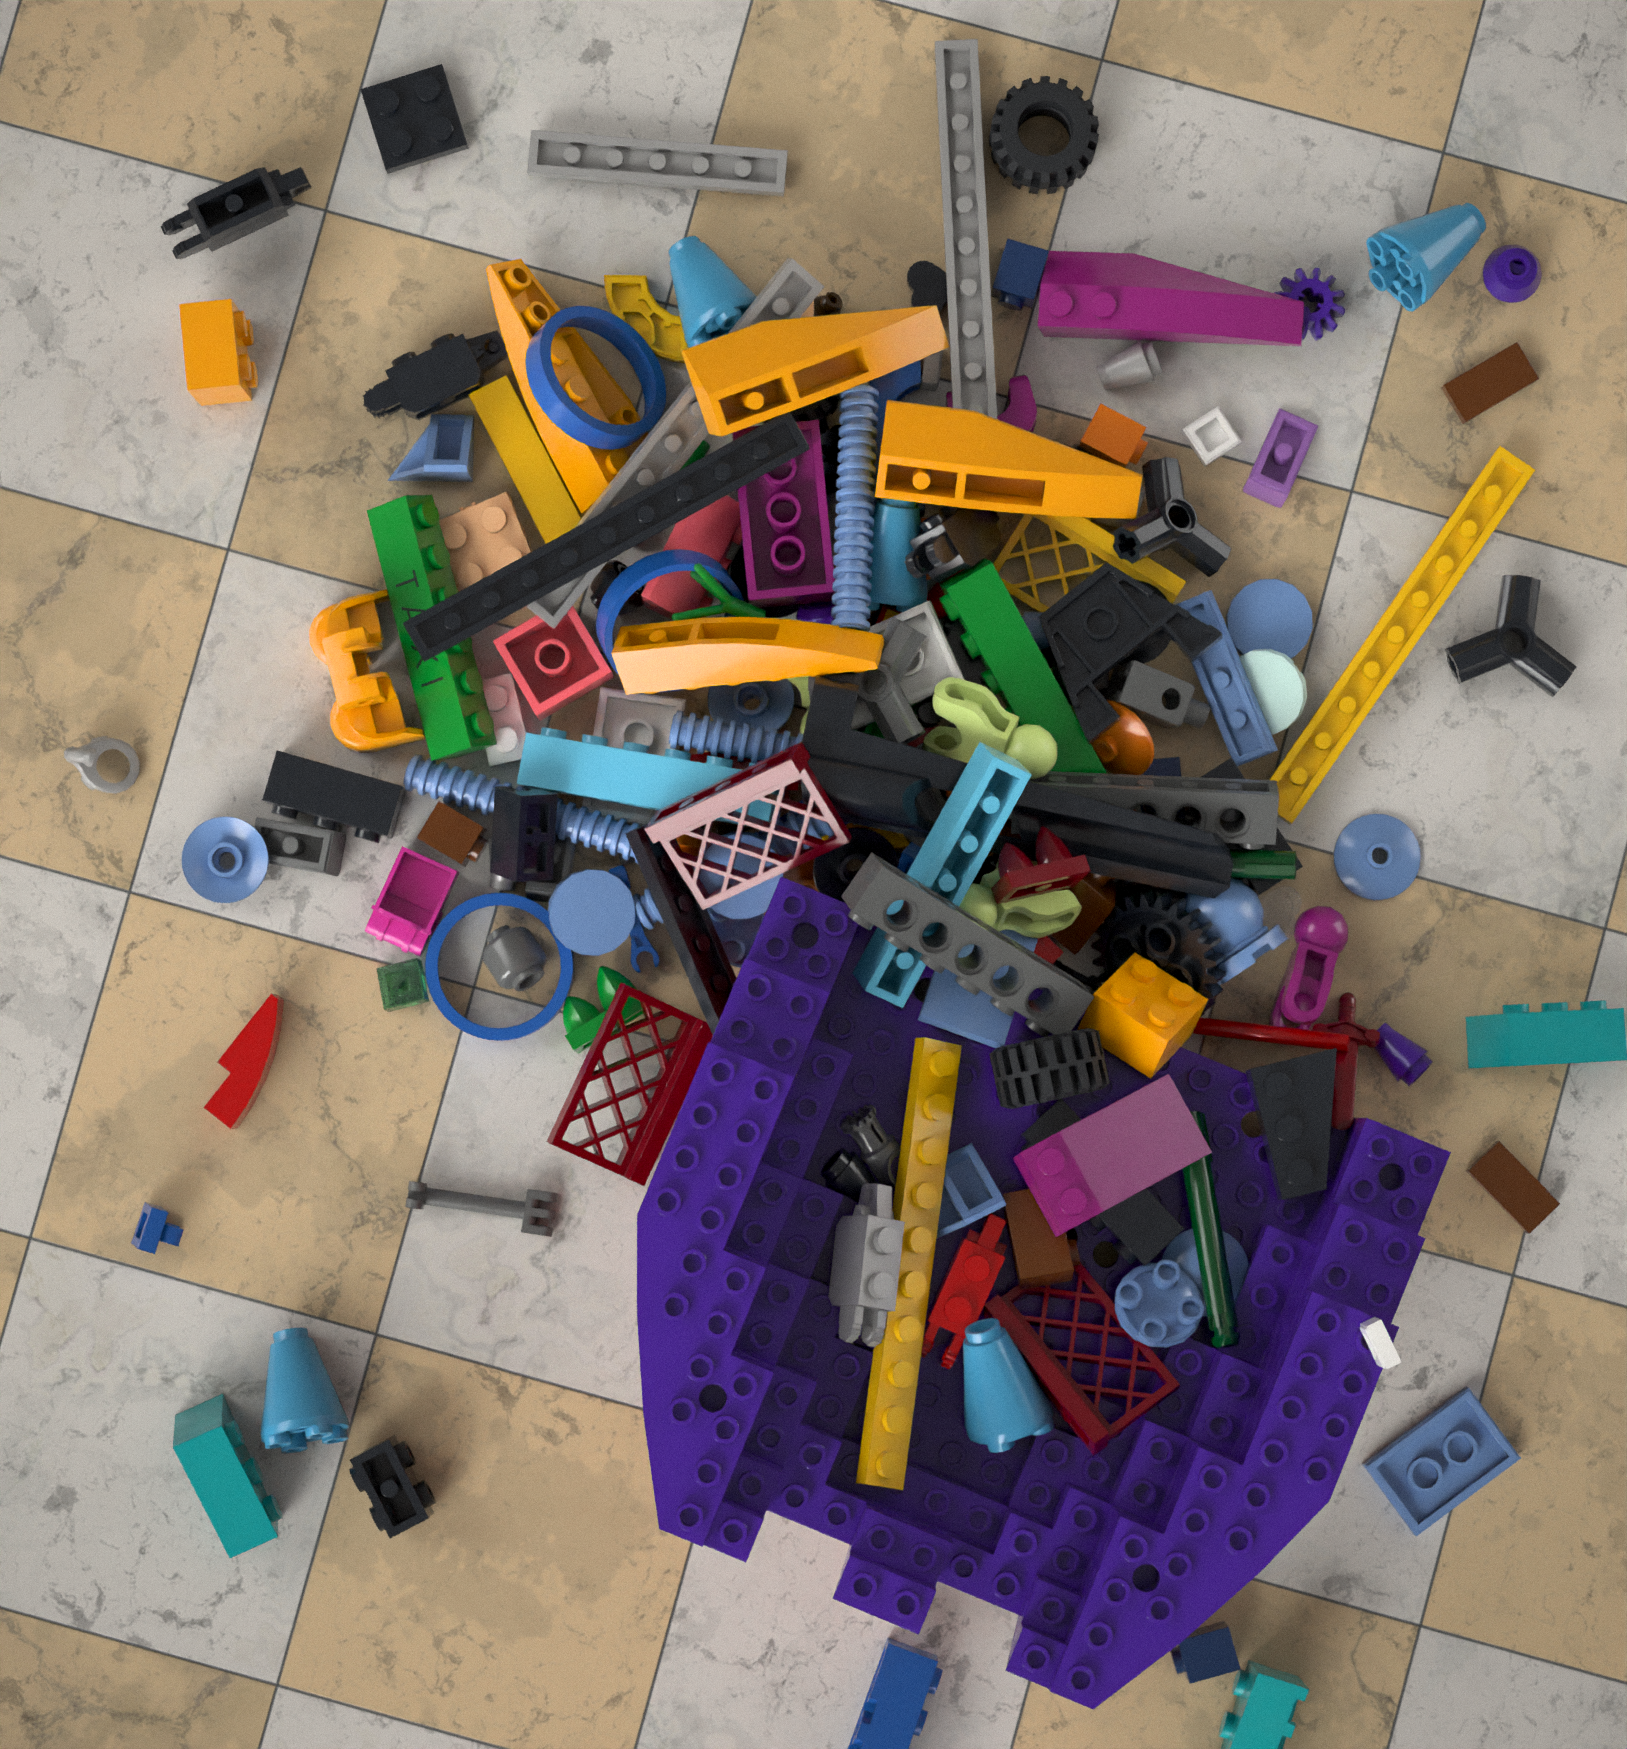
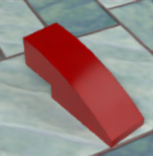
M271 993L217 1061L230 1074L203 1108L230 1129H237L253 1107L273 1063L282 1027L284 1000L277 994Z

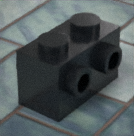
M393 1435L350 1459L353 1465L349 1469L351 1477L360 1492L366 1491L373 1505L369 1508L372 1519L381 1532L383 1530L386 1531L389 1538L429 1519L434 1514L431 1505L436 1503L435 1497L425 1480L418 1482L411 1466L416 1464V1460L405 1440L399 1443L396 1436Z

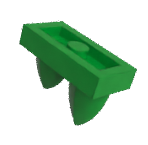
M600 966L598 970L597 990L599 1000L604 1009L603 1013H600L594 1005L579 997L568 996L565 1000L563 1008V1023L567 1032L565 1037L572 1049L578 1054L592 1045L620 982L636 989L629 979L611 968ZM631 996L628 997L621 1012L625 1025L644 1014L640 1001Z

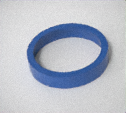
M590 306L568 307L554 314L531 338L526 351L525 363L526 374L532 393L548 418L575 440L600 449H621L639 440L662 416L666 404V384L659 361L643 337L628 323L614 314ZM576 327L591 331L609 341L626 357L634 368L643 389L645 407L642 420L628 425L606 423L589 415L570 399L560 385L551 361V343L558 328Z
M666 550L636 561L618 575L605 592L596 619L599 644L617 674L618 671L611 654L614 647L612 641L614 624L619 611L627 599L648 581L671 572L695 571L694 565L700 563L720 582L721 586L731 596L744 601L733 579L719 562L708 555L692 550ZM729 613L724 614V617H735ZM682 689L659 691V692H672V691H678V690H682Z
M490 893L473 897L461 903L443 918L434 931L428 945L425 972L429 992L434 1003L444 1017L454 1026L478 1038L509 1041L520 1039L539 1031L558 1015L572 989L575 960L573 951L566 948L553 934L548 910L538 903L519 895ZM511 906L534 915L548 928L559 950L561 963L560 978L552 999L535 1017L513 1027L490 1028L466 1019L449 1003L439 979V955L446 936L463 917L484 907Z

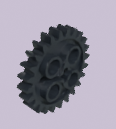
M1150 889L1143 895L1136 891L1127 898H1122L1116 902L1111 913L1095 931L1101 938L1091 944L1092 948L1102 953L1092 960V964L1104 968L1105 972L1098 976L1101 982H1106L1134 953H1137L1207 998L1208 1001L1201 1016L1216 1004L1213 998L1223 991V988L1217 982L1226 976V972L1216 967V965L1225 960L1226 955L1214 952L1213 947L1219 944L1221 939L1218 937H1208L1207 932L1213 924L1211 922L1200 924L1197 921L1201 912L1199 908L1188 913L1185 911L1186 899L1184 897L1172 904V897L1169 891L1157 897L1154 889Z

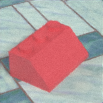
M727 495L676 523L663 551L684 549L700 552L715 559L728 572L732 560L726 558L733 542L740 545L743 541L739 502ZM691 571L671 572L656 577L647 582L641 594L646 608L671 620L674 613L709 607L713 599L707 596L709 591L690 576Z

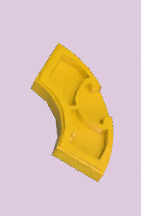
M604 275L606 297L612 314L634 328L647 342L656 357L667 361L685 363L681 350L688 348L684 338L680 316L672 315L658 305L650 293L647 275Z

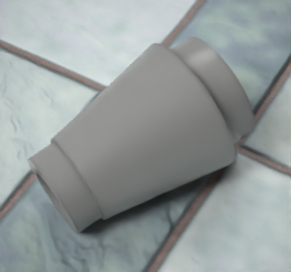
M1138 341L1105 361L1104 364L1096 367L1105 391L1111 388L1115 389L1155 381L1154 376L1163 373L1152 341L1143 344Z

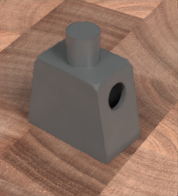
M1135 660L1120 663L1114 667L1109 680V689L1104 694L1106 700L1115 701L1126 706L1141 720L1166 729L1180 727L1182 723L1201 729L1210 711L1209 704L1192 698L1195 689L1194 685ZM1162 695L1166 699L1165 707L1162 704Z

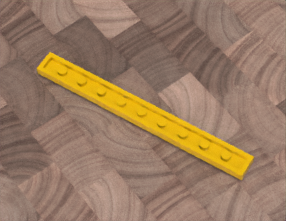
M1499 446L1270 777L1269 780L1277 781L1279 792L1278 817L1289 825L1295 821L1535 472V469L1503 447Z
M926 1037L915 1038L892 1208L894 1220L905 1222L895 1311L887 1312L885 1334L881 1343L876 1345L873 1350L856 1477L857 1484L903 1490L962 1048V1045Z

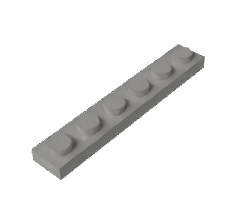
M531 130L527 172L528 176L784 197L788 150Z

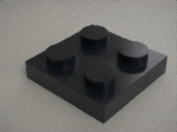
M442 64L360 89L387 174L469 149Z

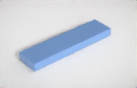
M1212 590L1176 604L1190 612L1191 616L1208 626L1210 624L1222 633V639L1192 662V665L1229 754L1237 767L1277 751L1275 741Z

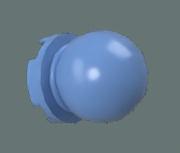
M1231 878L1230 888L1216 898L1185 893L1184 895L1186 899L1185 911L1190 913L1199 908L1201 912L1197 921L1200 924L1206 922L1213 924L1207 932L1208 937H1218L1221 939V942L1213 947L1214 952L1226 955V959L1216 965V967L1226 972V976L1217 982L1219 985L1226 983L1256 963L1258 957L1269 950H1274L1288 939L1278 924L1269 930L1267 926H1263L1264 909L1257 893L1242 880Z

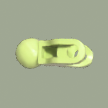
M954 677L943 679L935 686L932 698L935 713L955 724L957 728L946 726L934 728L924 738L922 750L968 763L979 742H982L1017 759L1031 773L1030 779L1034 780L1045 776L1053 768L1058 753L1057 743L1052 735L1040 725L1025 724L1017 727L1019 716L1009 713L1001 707L996 696L988 688Z
M1031 861L1034 866L1037 865L1036 861ZM998 862L993 872L983 875L980 884H971L959 906L998 931L1013 930L1023 936L1042 938L1067 928L1075 921L1082 909L1077 898L1070 890L1054 891L997 904L991 888L1000 880Z

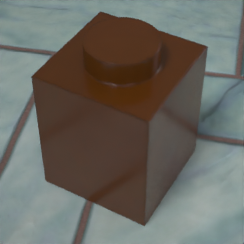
M438 801L417 836V839L464 867H466L469 860L476 863L488 844V840L484 838L487 832L486 828Z

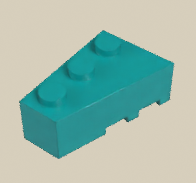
M1606 1000L1580 1002V1010L1569 1011L1568 1002L1541 1003L1542 1012H1529V1004L1502 1005L1503 1014L1465 1017L1469 1069L1627 1060L1624 1008L1607 1009Z
M220 1394L176 1414L173 1449L229 1558L277 1538L278 1520L282 1519L281 1509L274 1495H267L262 1484L264 1478L255 1458H251L241 1429L234 1420L224 1395Z
M1248 1660L1246 1670H1238L1233 1683L1232 1694L1237 1696L1232 1713L1226 1711L1221 1721L1218 1734L1219 1737L1224 1738L1221 1749H1283L1286 1737H1292L1296 1723L1292 1722L1297 1702L1298 1700L1305 1702L1309 1688L1299 1676Z

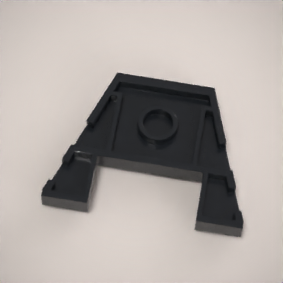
M1107 562L1039 616L1040 624L1085 740L1089 745L1120 721V716L1093 684L1156 633L1164 630L1191 663L1222 639V633L1210 624L1208 626L1191 616V613L1178 605H1173L1155 594L1154 590Z

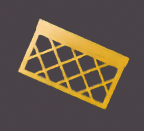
M1024 514L993 564L999 573L1007 559L1025 556L1030 581L1011 584L1002 577L1000 578L1010 594L1039 612H1045L1050 607L1040 602L1036 584L1061 578L1064 594L1066 595L1069 592L1066 577L1090 571L1092 574L1103 565L1094 566L1092 553L1135 580L1144 581L1155 586L1172 604L1187 582L1149 557H1145L1133 564L1128 560L1120 559L1113 548L1114 535L1085 517ZM1033 517L1049 526L1053 544L1028 550L1024 532ZM1056 531L1071 540L1058 543ZM1021 538L1023 551L1011 553ZM1077 543L1086 549L1090 567L1065 572L1059 547ZM1054 549L1060 574L1035 579L1029 554ZM1031 585L1034 597L1019 588Z

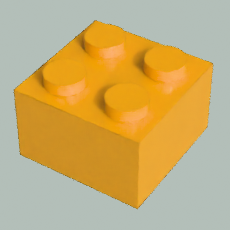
M232 299L179 304L188 392L201 406L252 401L251 388L258 387V377L255 362H250L247 346L254 345V335L251 320H246L245 312L240 311Z
M1134 953L1093 994L1095 998L1088 1006L1077 1030L1085 1028L1099 1030L1101 1044L1104 1049L1151 1079L1191 1037L1208 999L1194 991L1189 985L1180 982L1157 967L1152 961Z

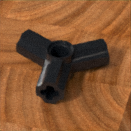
M1164 457L1149 460L1142 466L1148 513L1119 527L1113 532L1114 550L1120 559L1128 560L1133 564L1157 551H1164L1170 548L1206 576L1211 577L1218 572L1222 564L1228 559L1231 548L1198 523L1195 509L1185 500L1181 467L1178 464V459Z
M1522 575L1502 576L1495 629L1445 649L1448 665L1459 684L1508 664L1551 697L1555 696L1567 682L1577 666L1544 642L1534 632L1541 580ZM1506 632H1515L1521 637L1523 645L1520 652L1514 653L1506 649L1503 643V637Z

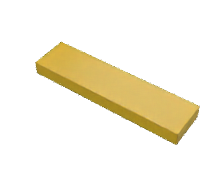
M507 375L468 394L545 544L574 529L581 520V517Z

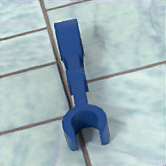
M620 865L609 869L608 873L620 878L627 888L631 889L630 880L624 866ZM635 912V923L630 932L631 965L636 972L640 973L641 969L637 963L639 953L647 951L652 954L655 968L659 965V955L645 936L641 921Z

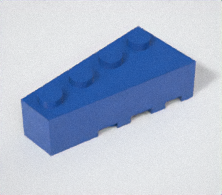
M889 1637L887 1638L848 1749H909L913 1735L920 1736L926 1721L928 1711L922 1708L927 1693L935 1694L943 1670L936 1667L938 1664L937 1655Z

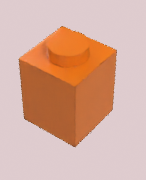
M1100 403L1079 446L1096 457L1126 468L1128 462L1137 465L1149 443L1141 439L1147 427Z

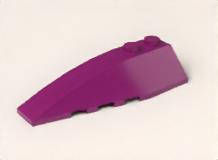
M1049 251L1040 286L1038 328L1044 337L1302 347L1305 304L1303 301L1135 253Z

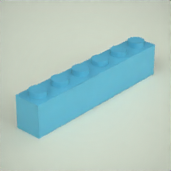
M541 727L540 735L526 732L517 784L535 787L544 791L660 810L741 771V769L732 768L733 760L707 756L706 763L690 761L691 753L665 749L664 756L648 754L650 746L624 741L623 749L607 746L608 739L583 734L581 742L567 740L566 731ZM779 790L772 792V794L778 795ZM755 800L750 803L748 815L771 822L775 805ZM743 807L736 809L735 811L742 812ZM723 817L715 819V821L738 824V822Z
M979 742L907 875L960 906L1032 776L1031 773L1017 759ZM904 900L893 902L888 907L886 914L897 913L902 908ZM939 922L926 926L922 936H929L935 933ZM877 927L856 965L853 975L865 991L903 1008L926 964L919 959L922 955L920 952L909 947L907 952L898 949L884 938L887 932Z

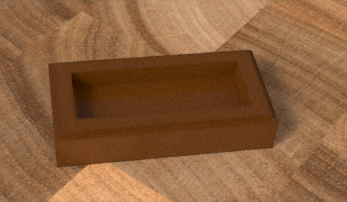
M1518 342L1444 384L1441 389L1461 422L1465 424L1535 383L1539 377Z
M1496 1141L1466 1170L1527 1234H1530L1560 1205L1549 1191L1500 1141Z

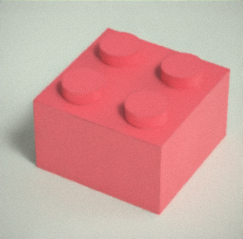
M573 606L555 628L550 627L536 615L493 640L497 650L540 721L615 678Z

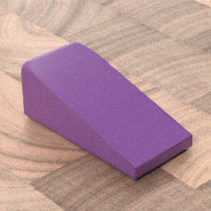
M1279 408L1243 487V492L1281 508L1290 493L1318 425Z

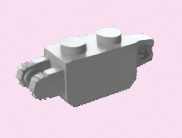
M876 1183L862 1185L859 1204L855 1206L853 1216H842L836 1225L828 1297L832 1306L840 1307L838 1334L839 1338L843 1339L844 1342L853 1343L861 1335L860 1331L862 1330V1342L866 1343L867 1346L876 1347V1345L881 1343L885 1334L887 1312L895 1311L905 1222L894 1220L891 1186Z

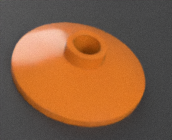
M1107 700L1120 716V721L1091 743L1106 770L1113 774L1141 775L1149 769L1154 759V744L1145 724L1133 711L1120 703Z

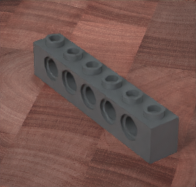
M1049 771L1045 776L1034 780L1029 779L1036 783L1130 810H1134L1140 805H1149L1155 809V812L1152 814L1154 816L1217 833L1225 843H1239V846L1246 849H1261L1265 845H1276L1279 792L1277 781L1059 771ZM1183 807H1194L1199 811L1196 817L1188 820L1176 815ZM1231 808L1243 812V815L1236 821H1226L1220 817L1225 810ZM1012 810L1011 834H1020L1021 837L1019 823Z
M872 852L841 896L851 909L848 916L856 923L868 930H871L874 925L887 932L884 938L892 945L904 952H907L909 947L920 952L922 955L919 959L928 967L942 974L945 968L956 974L955 981L964 989L974 995H977L982 990L992 996L990 1002L997 1009L1009 1016H1012L1015 1011L1027 1018L1024 1023L1043 1037H1047L1050 1032L1054 1035L1071 1032L1095 998L1079 980ZM904 900L902 908L897 913L886 914L888 907L893 902ZM939 922L935 933L929 936H922L926 926ZM974 944L973 951L968 956L958 958V954L964 946ZM1009 966L1008 972L1002 978L993 979L995 972L999 968ZM1044 987L1042 994L1037 999L1028 1000L1033 990Z

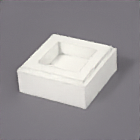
M1219 406L1181 431L1204 467L1242 442Z
M1373 1317L1360 1323L1361 1326L1359 1328L1377 1366L1389 1369L1402 1363L1381 1319Z

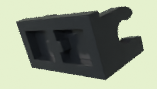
M506 786L495 787L490 873L514 882L553 879L557 793L547 792L530 786H524L523 791Z

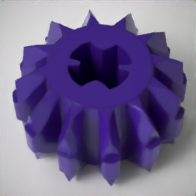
M1302 268L1296 269L1294 272L1295 281L1288 277H1283L1279 283L1283 291L1274 292L1275 294L1302 301L1304 296H1306L1309 302H1317L1313 313L1310 312L1308 307H1304L1302 341L1305 339L1308 330H1310L1315 341L1321 340L1323 337V328L1334 332L1338 324L1333 317H1342L1345 313V308L1336 303L1343 299L1345 296L1344 291L1339 289L1330 291L1336 278L1330 275L1325 282L1320 281V268H1314L1309 279H1307Z

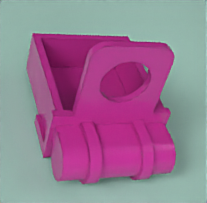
M402 846L376 904L371 907L373 912L365 932L375 936L381 942L384 940L402 948L401 951L405 953L410 952L420 957L427 946L429 936L433 935L444 913L442 910L458 878L459 872Z

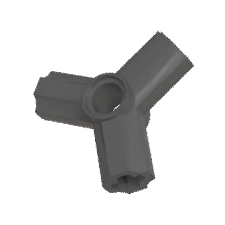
M893 616L883 633L884 646L878 669L861 673L843 672L826 674L821 677L858 684L859 691L856 703H866L885 739L906 745L925 733V730L899 683L927 636ZM874 672H883L887 679L886 688L878 695H871L867 690V679ZM808 676V690L811 701L815 677Z

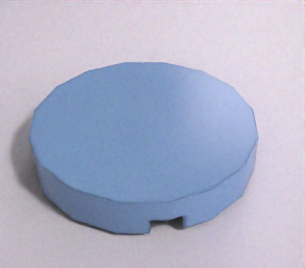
M1260 579L1245 586L1232 599L1226 614V626L1237 652L1241 655L1254 649H1272L1286 654L1292 659L1304 648L1309 640L1313 629L1312 610L1306 597L1292 584L1279 579Z
M730 832L722 836L735 839L736 832ZM743 832L741 838L743 843L761 849L765 847L766 840L751 832ZM710 843L704 859L728 866L732 850ZM771 846L770 852L778 854L777 850ZM738 852L734 869L753 874L759 870L761 859ZM767 862L766 867L772 865L773 863ZM702 869L699 879L710 894L722 888L725 876ZM783 873L711 906V908L716 913L731 919H750L765 913L779 879L783 877ZM731 879L730 884L737 880Z
M585 869L569 874L556 885L549 900L550 926L553 934L566 948L581 955L599 956L614 951L628 938L635 923L636 906L631 891L620 878L604 870Z

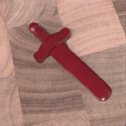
M1350 992L1343 993L1339 999L1337 1022L1325 1025L1317 1023L1312 1028L1315 1031L1350 1035L1349 1051L1336 1052L1331 1126L1338 1130H1347L1352 1126L1354 1120L1358 1047L1366 1045L1367 1047L1374 1048L1378 1046L1380 1040V1033L1377 1030L1367 1029L1355 1023L1356 998Z

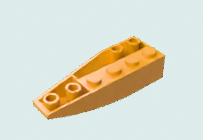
M522 259L490 264L486 268L495 312L508 357L524 401L544 445L581 514L586 513L647 437L648 432L627 447L613 450L600 449L575 440L548 418L536 401L530 388L526 374L525 359L531 338L554 314L560 311V308ZM574 327L558 328L551 343V361L555 375L570 399L583 411L606 423L628 425L640 421V416L628 396Z
M937 305L761 321L683 349L681 352L708 433L722 437L833 396L950 346Z
M887 400L875 497L1009 513L1136 519L1142 474L974 410Z
M713 617L621 626L611 654L626 695L638 693L654 694L667 690H694L706 686H734L745 682L780 681L785 678L816 677L843 672L861 673L878 669L884 646L883 635L792 619Z

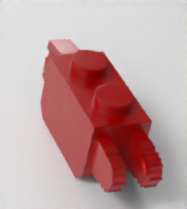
M990 1213L987 1215L980 1233L970 1229L966 1238L961 1239L926 1317V1320L929 1322L924 1331L921 1357L925 1358L930 1353L935 1342L936 1333L939 1327L953 1332L954 1335L942 1355L941 1366L949 1370L953 1366L966 1338L965 1328L978 1320L1006 1258L1003 1254L1007 1245L998 1242L1007 1221L1006 1219Z

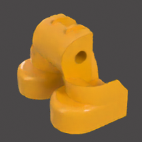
M387 589L347 597L339 603L322 609L313 619L309 630L310 645L314 654L328 666L336 697L330 713V727L339 742L349 750L358 753H373L426 739L422 729L406 728L399 697L393 687L390 674L388 672L370 673L369 665H372L373 662L368 653L382 650V640H384L375 604L390 601Z

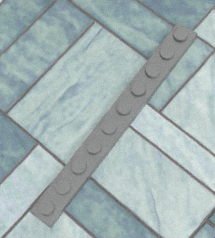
M978 39L935 41L953 408L974 410L997 419Z
M787 258L729 333L761 321L800 318L824 286L795 260ZM691 381L575 528L679 471L708 435V430ZM607 562L526 607L550 627L555 628Z

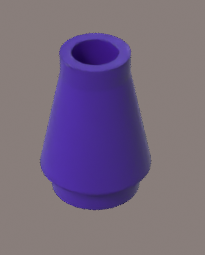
M1384 1023L1377 1030L1380 1033V1040L1378 1046L1374 1048L1397 1082L1402 1080L1407 1086H1411L1430 1067L1433 1061L1426 1055L1428 1052L1426 1049L1398 1033L1387 1023Z

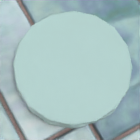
M1254 649L1240 656L1271 734H1276L1290 727L1302 714L1307 700L1306 681L1302 672H1299L1297 666L1293 664L1295 662L1286 654L1272 649Z

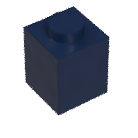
M1007 238L991 297L998 298V304L1008 309L1021 311L1023 306L1032 309L1049 251Z
M1225 1621L1197 1628L1170 1651L1176 1673H1185V1677L1190 1684L1241 1670L1230 1629Z

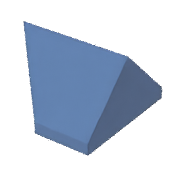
M431 414L430 424L387 481L473 482L474 415Z
M972 1143L947 1155L937 1238L1006 1206L1004 1198Z

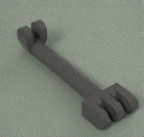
M409 1181L408 1197L405 1204L407 1208L424 1209L425 1205L519 1218L523 1219L522 1233L552 1237L553 1228L547 1225H536L537 1217L555 1218V1210L538 1207L540 1200L549 1203L557 1202L558 1193L527 1189L526 1202L428 1188L427 1183Z

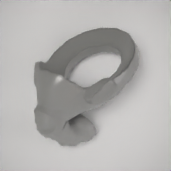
M108 736L96 737L86 745L80 747L71 746L64 751V758L78 769L82 775L81 781L91 790L96 789L105 793L117 794L130 788L139 775L140 762L136 751L130 744L120 739L108 738ZM116 749L128 757L130 771L121 782H107L98 774L96 768L97 760L104 751Z

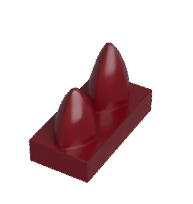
M1044 826L1040 827L1037 835L1036 866L1033 865L1023 851L1008 842L1005 843L998 861L1000 880L991 888L996 903H1006L1075 887L1091 871L1086 856L1072 857L1062 840Z

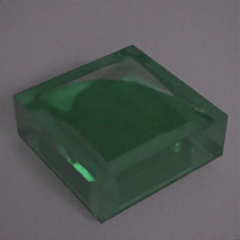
M414 958L376 968L385 1011L392 1012L429 1002L422 960Z

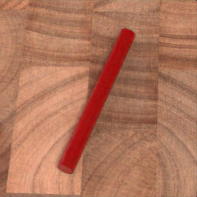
M1203 1017L1199 1018L1192 1033L1327 1050L1337 1048V1051L1348 1052L1350 1046L1349 1034Z

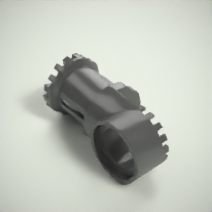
M871 1104L868 1106L864 1105L862 1108L857 1109L859 1113H856L854 1110L851 1112L853 1116L847 1115L846 1119L841 1121L842 1126L840 1128L843 1133L851 1135L861 1150L860 1158L864 1163L868 1164L878 1182L891 1186L893 1189L896 1186V1179L891 1173V1164L895 1157L900 1156L901 1146L893 1134L885 1132L875 1117V1107Z

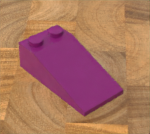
M819 420L796 422L810 450L738 489L749 604L758 608L832 601V595L835 594L832 590L835 578L833 577L834 567ZM751 426L733 432V441L759 426Z
M1167 1074L1020 1152L1013 1157V1160L1055 1237L1205 1157L1212 1153L1172 1078Z

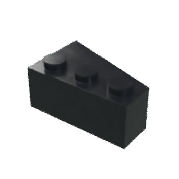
M1337 1048L1245 1071L1278 1200L1325 1190L1327 1187Z

